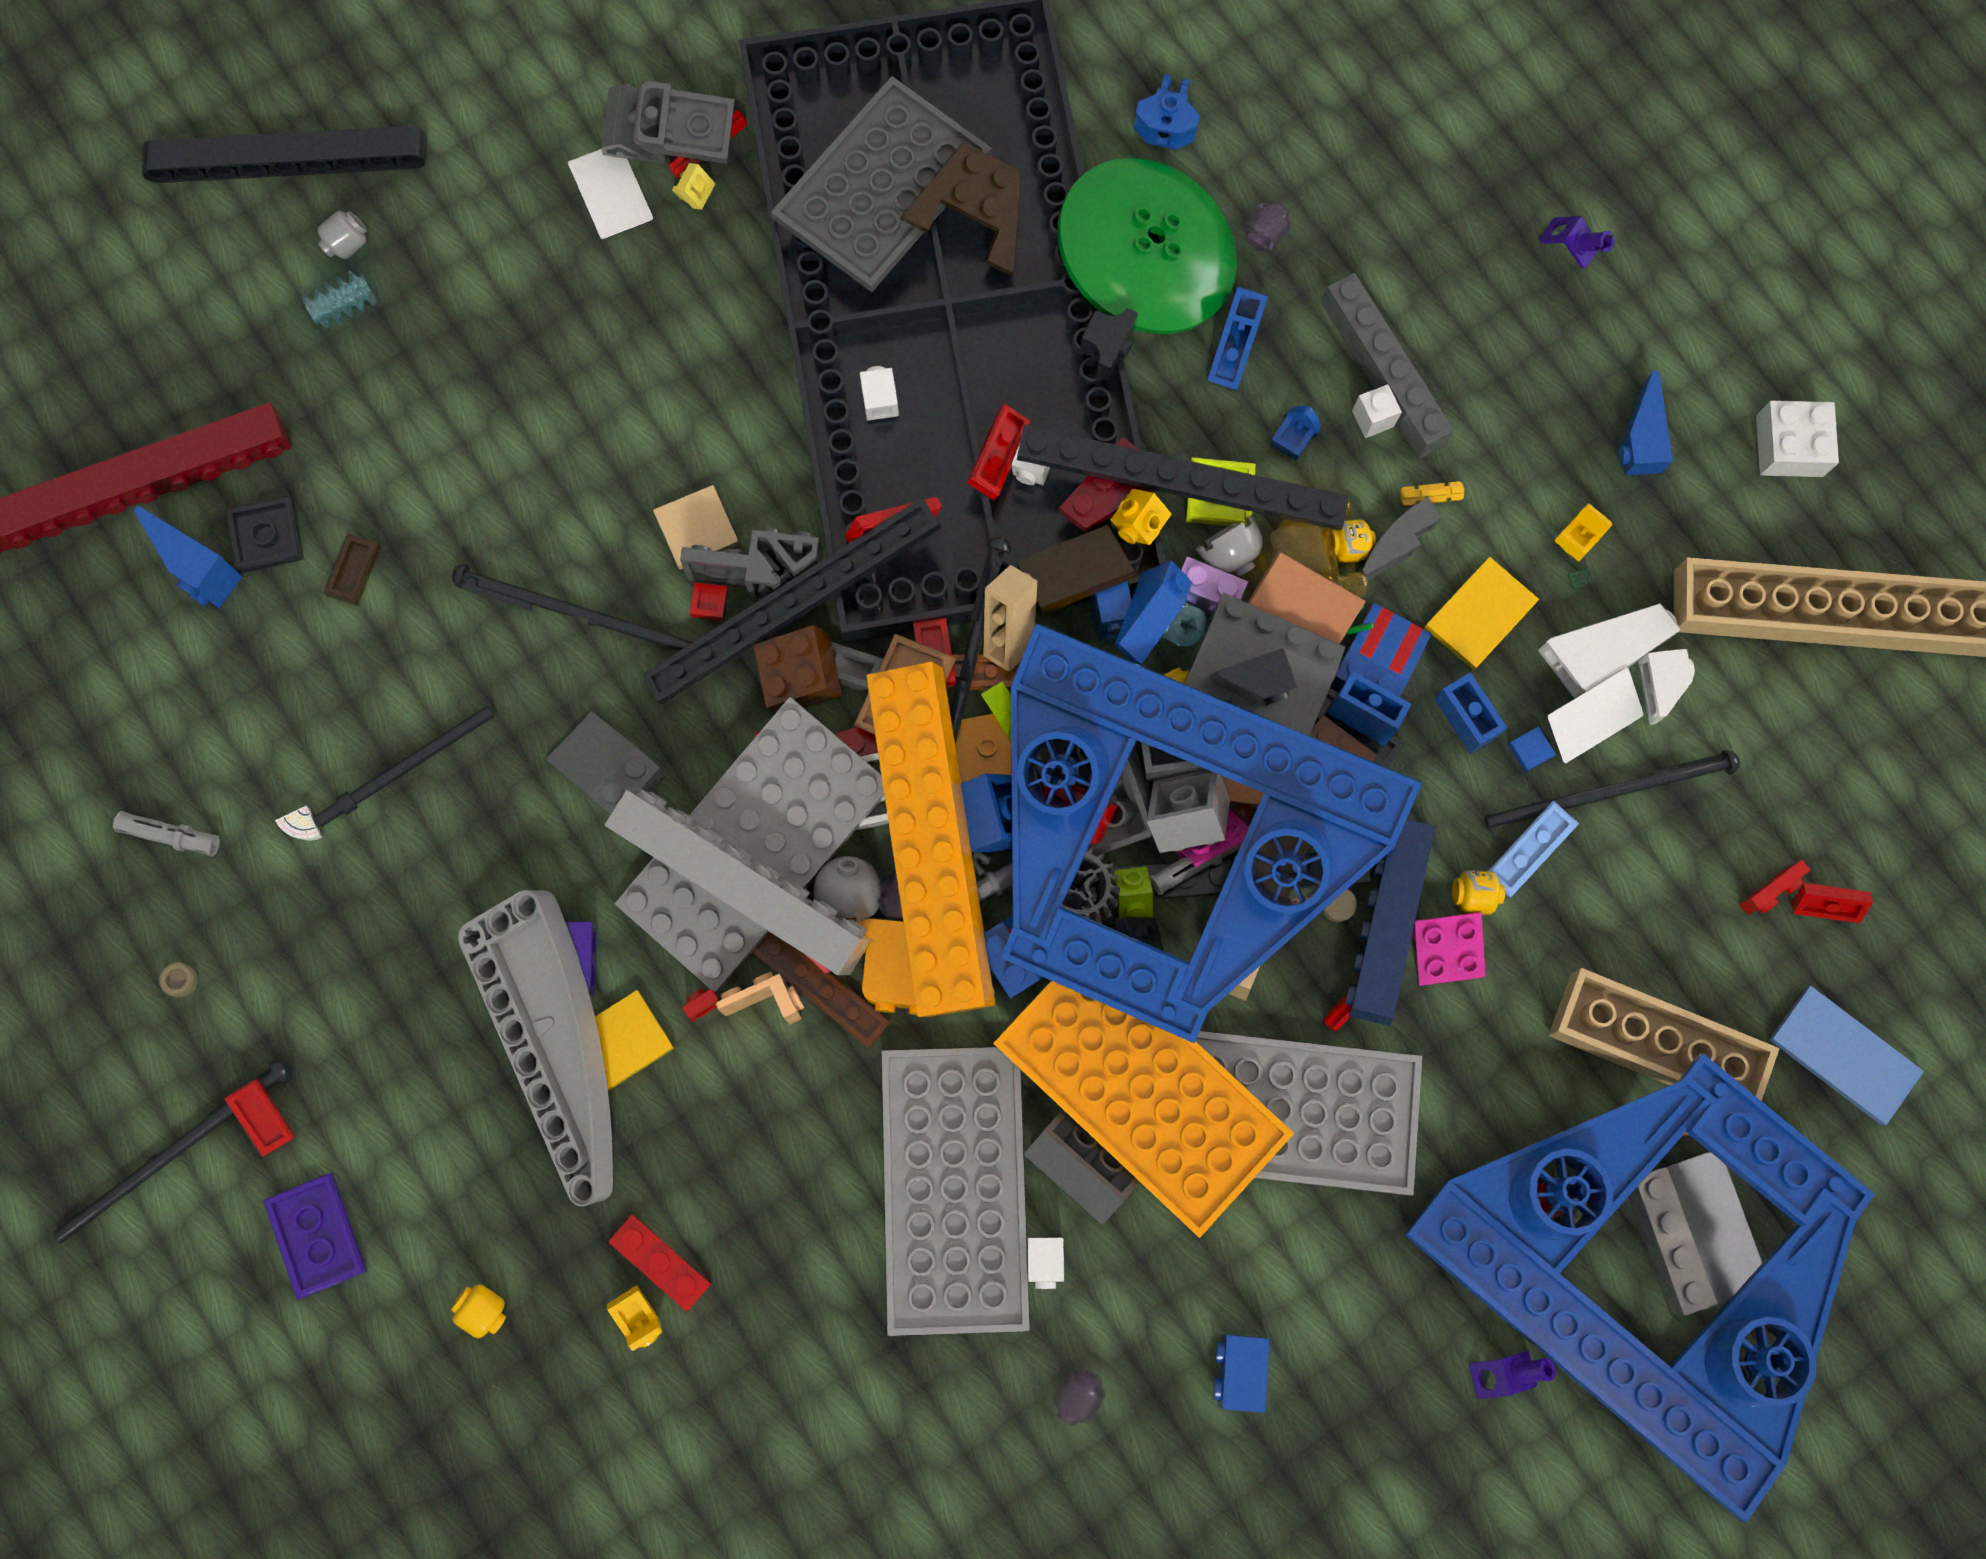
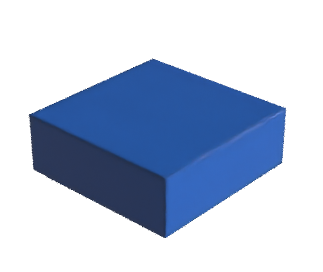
M1539 726L1508 744L1525 773L1556 755Z

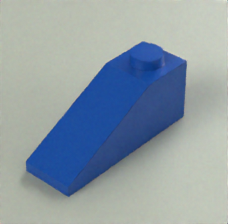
M1240 286L1237 287L1207 381L1238 390L1269 295Z
M1653 371L1643 383L1618 449V461L1620 465H1623L1625 476L1663 473L1673 462L1659 371Z
M1172 560L1142 572L1115 642V646L1135 664L1141 665L1184 606L1192 581Z

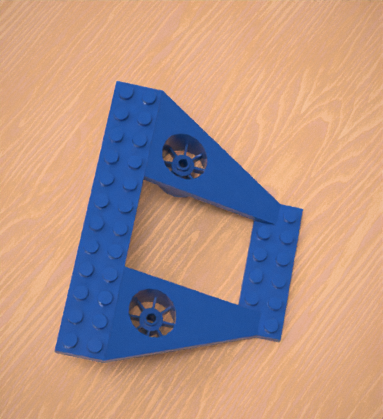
M1035 624L1011 685L1013 928L1001 959L1195 1043L1206 1015L1212 1007L1394 849L1422 782L1046 626ZM1058 738L1070 741L1065 754H1057L1052 739ZM1137 740L1264 793L1190 962L1062 907ZM1045 743L1052 757L1048 762L1037 758V754ZM1075 744L1083 749L1088 759L1077 763L1071 757ZM1090 762L1092 769L1091 781L1079 776V766ZM1035 764L1043 767L1042 778L1037 780L1035 779L1034 772ZM1059 765L1063 767L1062 772L1066 774L1065 777H1061L1057 773ZM1043 781L1045 785L1051 788L1049 796L1041 791L1037 783ZM1076 781L1090 787L1083 799L1079 801L1076 800L1071 785ZM1058 788H1065L1070 803L1053 800ZM1288 835L1298 837L1299 840L1294 850H1284L1279 837ZM1272 838L1279 851L1274 859L1259 853L1260 847ZM1302 840L1311 844L1318 854L1304 859L1302 854L1298 852ZM1257 858L1272 864V872L1259 877L1256 864ZM1321 858L1323 867L1322 879L1306 873L1308 863ZM1287 862L1291 863L1294 872H1285L1283 866ZM1273 877L1274 881L1279 885L1276 894L1269 891L1262 881ZM1303 878L1318 884L1314 890L1303 896L1298 882ZM1290 886L1294 887L1297 894L1296 898L1291 899L1279 896L1282 887Z
M1702 1053L1697 1055L1678 1082L1446 1181L1404 1235L1740 1522L1747 1523L1787 1465L1806 1394L1810 1391L1816 1377V1359L1855 1222L1875 1194ZM1687 1132L1796 1222L1797 1225L1669 1366L1560 1273L1684 1133ZM1550 1162H1556L1558 1177L1552 1178L1543 1170ZM1565 1164L1576 1169L1577 1173L1572 1177H1567ZM1539 1177L1547 1183L1545 1193H1537V1180ZM1546 1197L1547 1203L1551 1206L1546 1213L1541 1208L1538 1198ZM1577 1208L1583 1214L1579 1221L1574 1224L1572 1210ZM1556 1211L1564 1212L1566 1227L1551 1220ZM1755 1328L1758 1344L1752 1345L1744 1338ZM1766 1331L1776 1337L1772 1346L1768 1344ZM1740 1347L1747 1351L1744 1362H1739ZM1746 1365L1747 1371L1751 1374L1747 1381L1743 1377L1740 1366ZM1778 1377L1780 1381L1775 1387L1774 1378ZM1758 1380H1764L1765 1395H1761L1753 1390Z

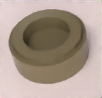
M1347 889L1323 910L1324 915L1334 922L1348 920L1355 913L1357 907L1354 894Z
M181 962L167 965L159 977V984L163 992L176 998L190 995L198 983V976L194 968Z

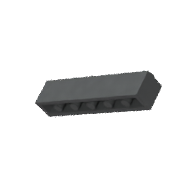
M1353 273L1329 285L1321 302L1323 308L1373 388L1377 389L1387 384L1389 385L1402 411L1396 424L1417 458L1421 459L1446 446L1454 433L1453 427L1357 275Z

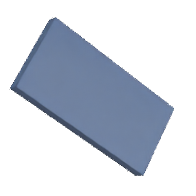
M1812 986L1805 988L1769 1038V1041L1881 1126L1888 1124L1924 1072Z

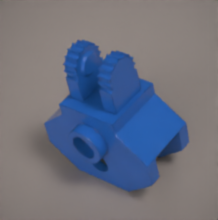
M1164 74L1161 89L1158 88L1157 94L1138 102L1133 129L1145 143L1177 150L1194 142L1200 115L1187 101L1190 80L1183 78V81L1180 83L1179 93L1169 91L1171 76ZM1158 133H1168L1169 136L1167 138H1161L1158 135Z

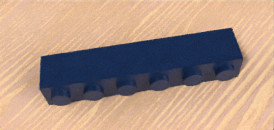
M1407 819L1394 849L1376 864L1374 877L1380 878L1377 889L1371 888L1367 908L1373 909L1370 921L1364 920L1360 934V940L1366 942L1363 953H1356L1352 972L1358 973L1356 985H1349L1345 1001L1346 1005L1351 1006L1350 1017L1390 1026L1394 1019L1436 826Z

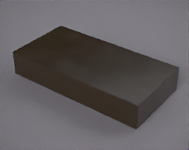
M347 534L324 594L327 597L358 606L381 549L380 544Z

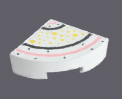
M304 806L275 820L277 825L286 834L294 838L308 841L323 838L308 806Z

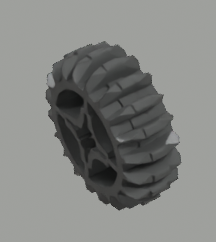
M1091 845L1079 868L1082 871L1078 870L1071 887L1073 885L1076 886V889L1072 890L1070 888L1063 903L1072 906L1074 909L1062 905V907L1102 924V920L1107 921L1112 915L1110 910H1114L1118 904L1115 897L1119 895L1120 888L1114 885L1117 883L1119 875L1109 874L1113 868V863L1103 864L1101 861L1104 858V853H1100L1097 856L1092 855ZM1092 883H1095L1098 892L1096 905L1091 900L1093 896L1089 890Z

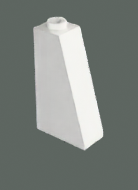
M1657 604L1553 637L1538 651L1572 696L1577 698L1623 669L1629 668L1647 653L1652 652L1671 639L1681 629L1677 626L1674 615L1670 611L1665 610L1661 604Z

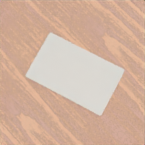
M602 149L568 162L601 239L653 220L651 211L626 158L602 155Z
M1629 668L1623 669L1548 715V720L1564 763L1571 761L1644 715Z

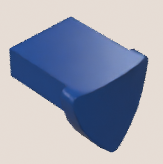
M1301 405L1290 408L1284 415L1285 420L1270 442V445L1296 461L1312 437H1317L1321 430L1319 419L1310 406Z

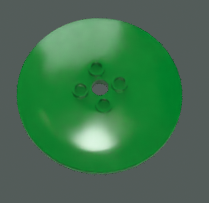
M1114 159L1099 164L1084 173L1075 182L1063 201L1057 229L1058 244L1063 263L1078 290L1101 313L1108 316H1116L1128 308L1138 313L1136 331L1159 335L1176 334L1202 325L1227 300L1237 271L1236 247L1231 229L1222 211L1211 196L1182 172L1165 164L1147 159ZM1148 233L1156 234L1160 239V244L1154 243L1148 236Z

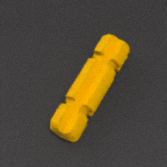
M1460 481L1448 482V486H1445V483L1418 485V489H1415L1414 486L1402 487L1400 490V501L1403 506L1416 505V502H1420L1426 497L1432 503L1446 502L1448 498L1450 501H1460L1464 498V487Z

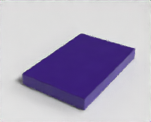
M327 1173L263 1200L297 1300L304 1299L367 1272L333 1173Z

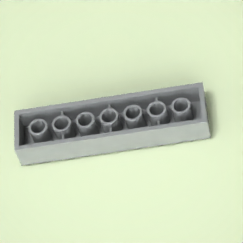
M640 789L638 793L630 790L625 791L605 823L606 827L836 975H850L872 941L871 938L864 935L867 931L864 926L852 919H839L836 917L838 910L822 900L820 902L815 899L813 901L807 898L809 892L794 882H781L778 880L781 874L766 864L751 863L752 855L737 846L723 845L721 842L724 838L707 827L693 826L695 822L693 817L679 809L676 811L671 807L665 808L667 801L651 791L648 793L643 789Z

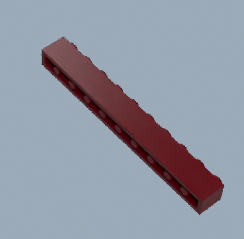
M268 402L0 498V552L12 548H24L30 545L31 541L42 537L57 536L65 529L76 525H88L96 518L107 514H119L125 511L126 507L137 503H149L165 493L183 491L189 485L202 480H214L221 473L233 469L247 468L252 462L263 458L278 457L283 451L292 448L281 415L272 403Z

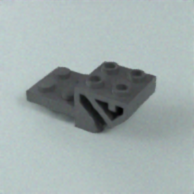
M653 81L642 82L639 85V89L628 83L610 87L601 146L602 155L665 164L666 155L727 164L735 99L672 90L671 84Z
M769 527L762 528L761 531L752 530L749 555H745L743 551L737 549H725L724 552L711 551L710 547L704 545H692L691 548L682 547L680 561L688 581L745 587L748 590L751 601L761 600L823 560L818 537L803 531L795 532L794 535L784 534L778 529Z

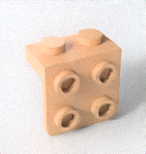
M772 972L755 978L753 980L754 985L742 991L740 987H735L721 994L722 1000L716 1003L718 1010L725 1016H728L774 995L783 1018L789 1024L801 1020L802 1017L799 1010L804 1009L800 996L794 986L788 987L780 974L773 976Z

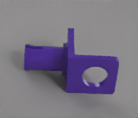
M1582 216L1553 218L1539 238L1542 244L1564 243L1580 268H1586L1597 252L1611 251L1615 242L1611 231L1592 232ZM1561 225H1566L1565 229L1562 232L1556 235H1552L1553 231L1556 228H1558Z
M1528 1351L1501 1359L1474 1362L1469 1365L1478 1399L1511 1396L1536 1387L1537 1382L1552 1381L1555 1377V1366L1551 1359L1531 1360ZM1484 1369L1491 1371L1495 1376L1496 1385L1493 1390L1486 1388L1482 1382L1481 1374Z

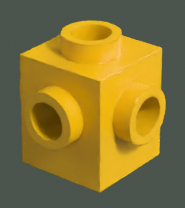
M1132 489L1126 499L1120 503L1111 521L1119 529V536L1126 542L1150 545L1159 535L1160 530L1171 516V512L1155 493Z

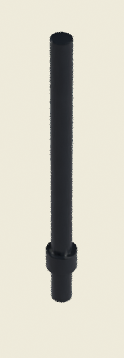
M488 706L484 707L353 792L349 793L346 791L335 798L337 802L315 815L314 818L323 827L343 813L346 815L359 808L357 804L495 716Z

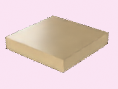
M713 485L653 510L679 570L683 569L680 561L682 547L691 548L692 545H704L710 547L711 551L724 552L725 549H731L739 545Z

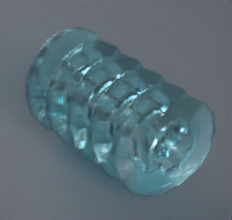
M349 271L348 283L337 277L336 289L328 282L324 283L326 291L324 295L314 288V300H311L305 294L301 295V299L318 329V323L326 329H330V318H333L339 324L342 323L341 312H344L350 318L354 317L353 306L361 312L366 311L365 300L372 306H377V300L361 271V277L359 278L352 271Z
M1185 603L1162 635V638L1182 647L1197 643L1204 636L1207 629L1205 613L1200 608Z

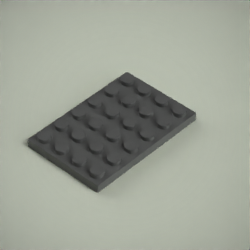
M891 76L771 211V217L854 280L873 292L924 233L900 220V216L905 209L913 203L916 196L929 184L937 171L960 144L966 142L989 155H992V148ZM939 203L933 221L946 208L945 205Z

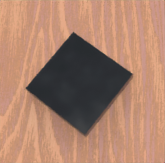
M291 496L225 509L234 566L239 574L304 560L294 500Z

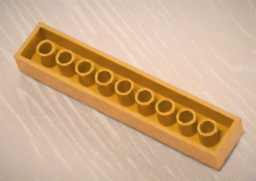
M931 661L868 674L866 676L918 1017H931L996 1006L943 668Z

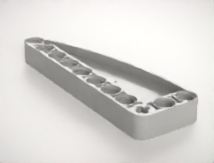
M523 890L465 923L459 931L458 940L567 1195L572 1203L583 1207L606 1200L611 1195L613 1189L611 1116L602 1048L584 974L557 900L547 890ZM534 900H535V904H536L535 911H534V909H533V902H534ZM507 916H508V919H509V925H508V926H507V923H506ZM520 1025H522V1029H523V1033H522V1034H521V1032H520ZM534 1056L536 1057V1061H537V1062H536V1066H535L534 1061H533ZM547 1087L550 1090V1098L547 1094ZM561 1119L564 1122V1130L561 1127ZM575 1151L577 1152V1155H578V1162H577V1160L575 1159V1155H574ZM588 1183H590L592 1187V1194L589 1191Z

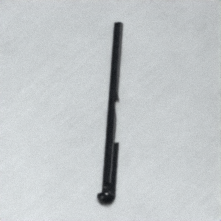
M994 537L986 544V547L989 549L971 616L973 625L959 680L957 679L955 683V695L950 711L955 745L984 635L985 588L999 576L1004 552L1011 553V545L1003 537Z
M460 564L452 572V581L460 589H466L532 610V605L563 615L584 617L590 619L588 625H598L677 651L693 643L680 637L470 572L468 564Z
M1722 750L1719 755L1651 771L1648 776L1600 788L1591 787L1583 792L1485 816V824L1490 829L1538 817L1552 801L1563 810L1722 770H1725L1728 775H1732L1739 769L1740 759L1735 752Z
M274 1060L269 1063L270 1068L257 1077L267 1091L279 1081L287 1084L291 1079L292 1069L287 1062ZM223 1102L209 1113L210 1116L159 1154H154L143 1166L53 1232L54 1238L59 1243H63L232 1117L234 1113L227 1102Z

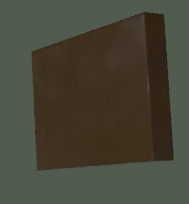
M1108 525L1016 561L1018 570L1028 573L1037 580L1036 604L1042 615L1135 578L1133 567Z

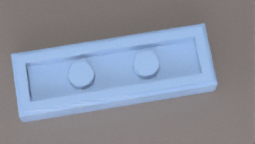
M1554 801L1546 807L1488 870L1496 874L1499 884H1504L1505 895L1508 898L1515 894L1579 824Z

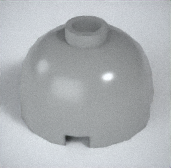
M1252 515L1244 517L1247 524L1241 523L1238 525L1235 522L1205 540L1207 548L1204 549L1203 546H1197L1196 551L1205 564L1224 572H1236L1238 576L1255 567L1253 560L1260 554L1263 541L1259 526Z
M851 856L838 857L828 861L817 873L813 897L819 902L822 900L837 909L836 917L841 920L843 918L856 917V922L863 921L874 915L880 907L881 882L876 870L866 860Z

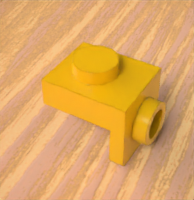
M1587 504L1554 541L1579 562L1609 530L1612 522L1591 504Z
M637 1285L606 1304L608 1312L626 1337L627 1345L631 1351L639 1347L649 1346L662 1333L659 1317Z

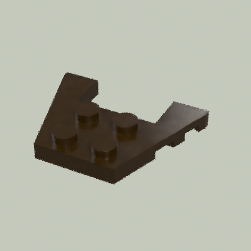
M964 142L958 146L942 165L929 184L921 190L913 203L905 209L900 216V220L926 232L930 229L939 203L994 231L983 262L1006 274H1011L1015 265L1020 171Z

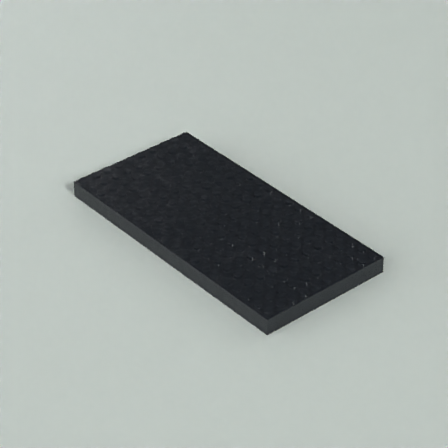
M997 0L739 40L828 556L849 544L845 535L855 517L913 503L922 497L924 500L938 497L942 504L936 516L941 529L835 595L843 644L893 636L894 634L914 632V622L946 618L947 626L973 622L971 616L989 549L986 547V544L994 537H1003L1011 545V553L1004 552L1000 575L1010 565L1017 568L1016 561L1108 525L1134 569L1135 578L1128 581L1130 595H1134L1142 572L1166 563L1160 533L1150 545L1138 542L1130 544L1119 536V529L1111 521L1112 517L1086 532L1079 529L1059 513V508L1085 480L1087 475L1050 468L1044 485L1038 483L1027 485L1016 479L1011 466L1000 494L994 500L966 483L998 409L1004 403L1031 421L1029 426L1115 445L1124 437L1136 448L1142 450L1123 358L1120 357L1107 381L1096 376L1098 368L1096 361L1091 356L1080 351L1082 336L1095 311L1099 310L1082 295L1070 278L1063 263L1058 244L1057 229L1060 209L1069 190L1084 174L1048 0ZM891 76L992 148V157L1020 171L1015 265L1011 274H1006L983 262L994 231L946 206L933 221L930 229L920 236L880 284L871 292L773 220L771 211ZM882 366L885 369L892 368L899 416L867 421L860 372H865L868 368ZM1092 595L1066 606L1091 602ZM1036 604V611H1040L1039 607Z

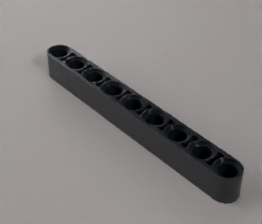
M413 126L146 141L142 145V176L146 180L155 183L417 169L425 165V132Z

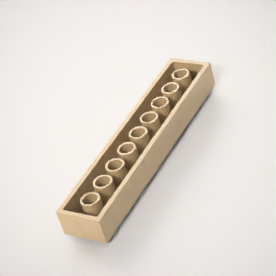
M1688 557L1674 569V617L1676 618L1677 626L1681 629L1679 631L1681 633L1986 657V581Z

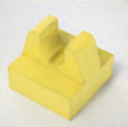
M689 163L686 170L680 173L681 179L677 186H673L672 191L679 199L687 202L693 209L702 210L716 183L698 164Z

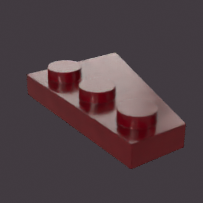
M1124 437L1116 444L1139 450ZM1087 476L1060 506L1059 513L1083 532H1086L1112 517L1118 510L1120 503L1126 499L1132 489L1147 492L1154 490Z

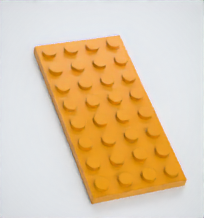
M1051 981L993 1043L1199 1238L1294 1134L1196 1041L1195 1043L1187 1041L1054 981Z

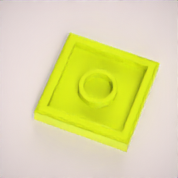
M1191 458L1192 462L1255 475L1256 464ZM1187 498L1186 522L1230 526L1237 522L1238 525L1241 523L1245 525L1247 523L1244 517L1252 515V511Z

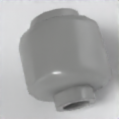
M336 211L318 227V234L321 238L318 244L328 256L333 257L336 255L339 258L348 259L366 243L364 233L367 232V229L351 211L347 213Z

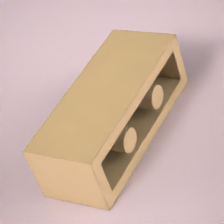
M1011 565L985 588L983 649L984 657L1009 672L1022 660L1035 627L1037 580L1028 573L1022 572Z

